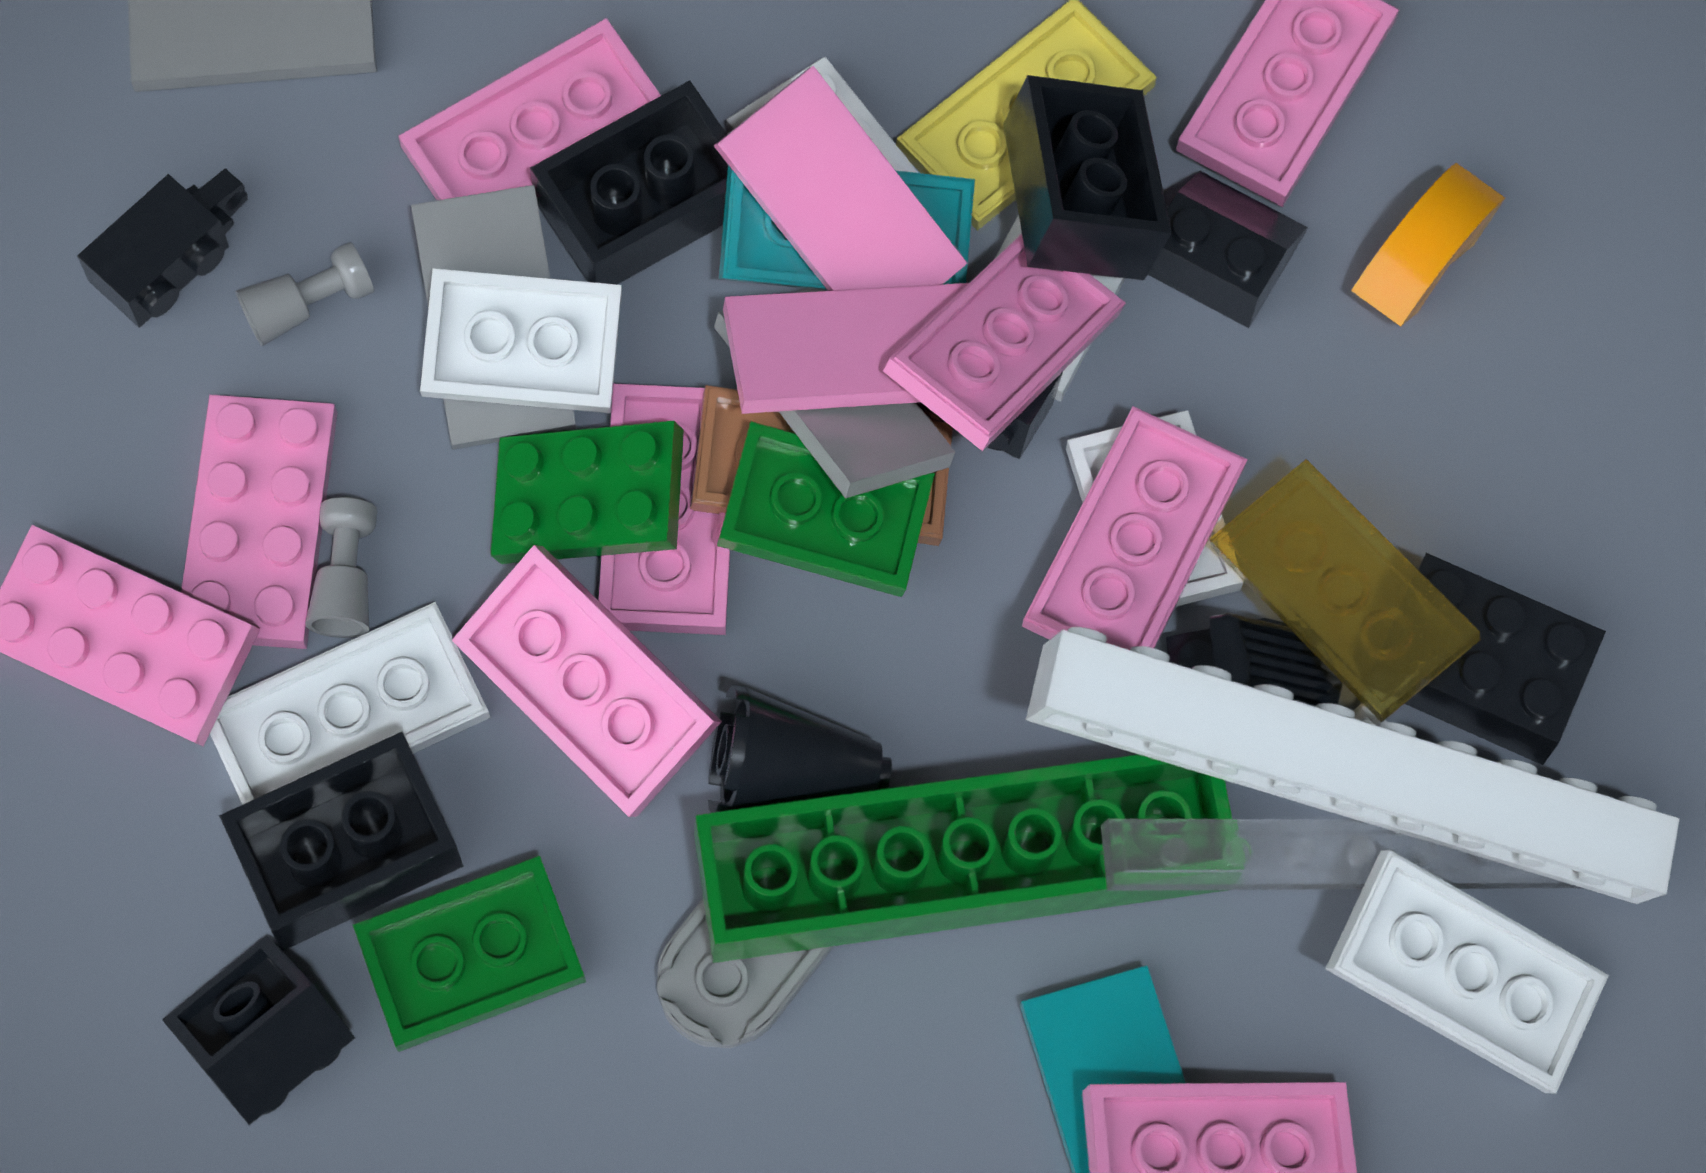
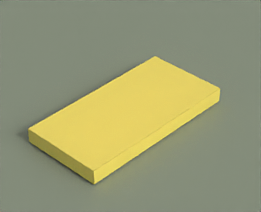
M1079 0L1067 2L897 138V147L920 173L975 179L971 225L977 231L1016 200L1003 124L1027 75L1143 90L1144 95L1155 87L1157 77Z

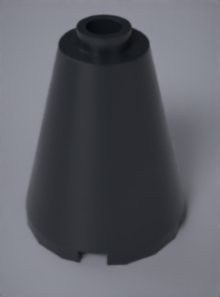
M733 685L728 689L726 697L737 699L733 714L720 712L719 719L722 722L716 728L708 784L721 786L720 802L708 800L710 813L889 788L892 760L889 757H883L881 743L749 688Z

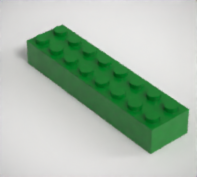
M1140 754L695 815L694 838L713 963L1228 891L1243 871L1225 780Z

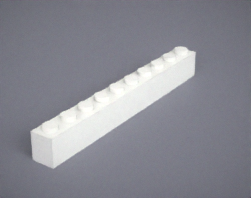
M1071 627L1067 631L1062 630L1043 645L1026 717L1027 721L1631 903L1639 904L1667 894L1680 818L1657 812V805L1650 800L1633 796H1622L1615 799L1596 793L1597 786L1585 780L1561 778L1556 781L1536 775L1537 768L1523 761L1504 759L1497 763L1477 757V750L1474 747L1461 742L1441 741L1438 744L1415 738L1416 731L1406 725L1381 722L1376 726L1354 719L1355 712L1344 706L1328 703L1317 704L1316 707L1294 701V694L1282 687L1266 684L1256 685L1254 688L1232 682V675L1220 668L1204 665L1194 666L1192 669L1170 663L1169 655L1158 649L1144 646H1135L1130 648V650L1106 643L1107 637L1104 634L1089 628Z

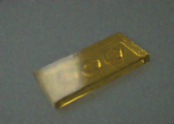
M1307 459L1209 538L1212 549L1380 722L1386 720L1481 640L1479 630Z

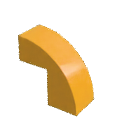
M1458 163L1453 164L1407 213L1374 256L1351 291L1401 327L1419 312L1449 265L1475 245L1505 200V197Z

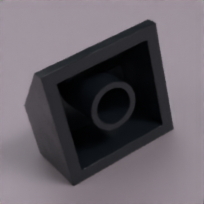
M1200 171L1177 192L1167 208L1172 233L1148 275L1249 329L1304 237L1308 227Z
M267 935L162 1019L248 1125H251L260 1116L268 1114L281 1106L289 1092L315 1071L322 1070L332 1064L339 1056L341 1050L355 1039L354 1035L315 985Z

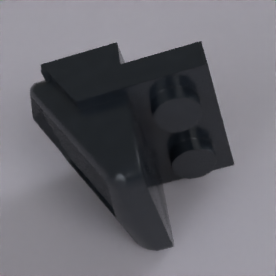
M1225 613L1210 616L1209 629L1166 637L1170 663L1190 669L1199 665L1220 668L1232 675V682L1252 688L1261 684L1282 687L1294 694V701L1314 707L1322 703L1336 705L1339 703L1343 683L1320 640L1314 634L1302 630L1300 624L1293 625L1268 618L1253 619L1237 614Z

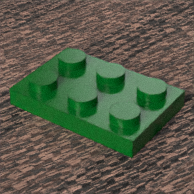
M664 421L500 438L491 557L500 564L519 563L534 545L543 546L557 560L677 549L684 429L675 421Z
M751 421L744 441L717 546L902 597L907 588L935 473L932 472L845 498L796 434Z
M540 856L353 924L398 1052L586 982Z

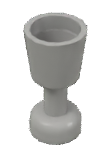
M351 242L334 250L331 255L333 267L301 282L296 283L290 274H286L235 291L244 315L262 347L310 317L307 306L343 289L353 299H359L374 292L367 269Z
M330 498L321 503L319 516L322 529L333 536L331 565L322 567L317 571L305 625L310 631L320 635L336 638H354L369 632L368 577L364 571L356 568L359 538L367 537L376 527L377 507L372 503L356 498Z

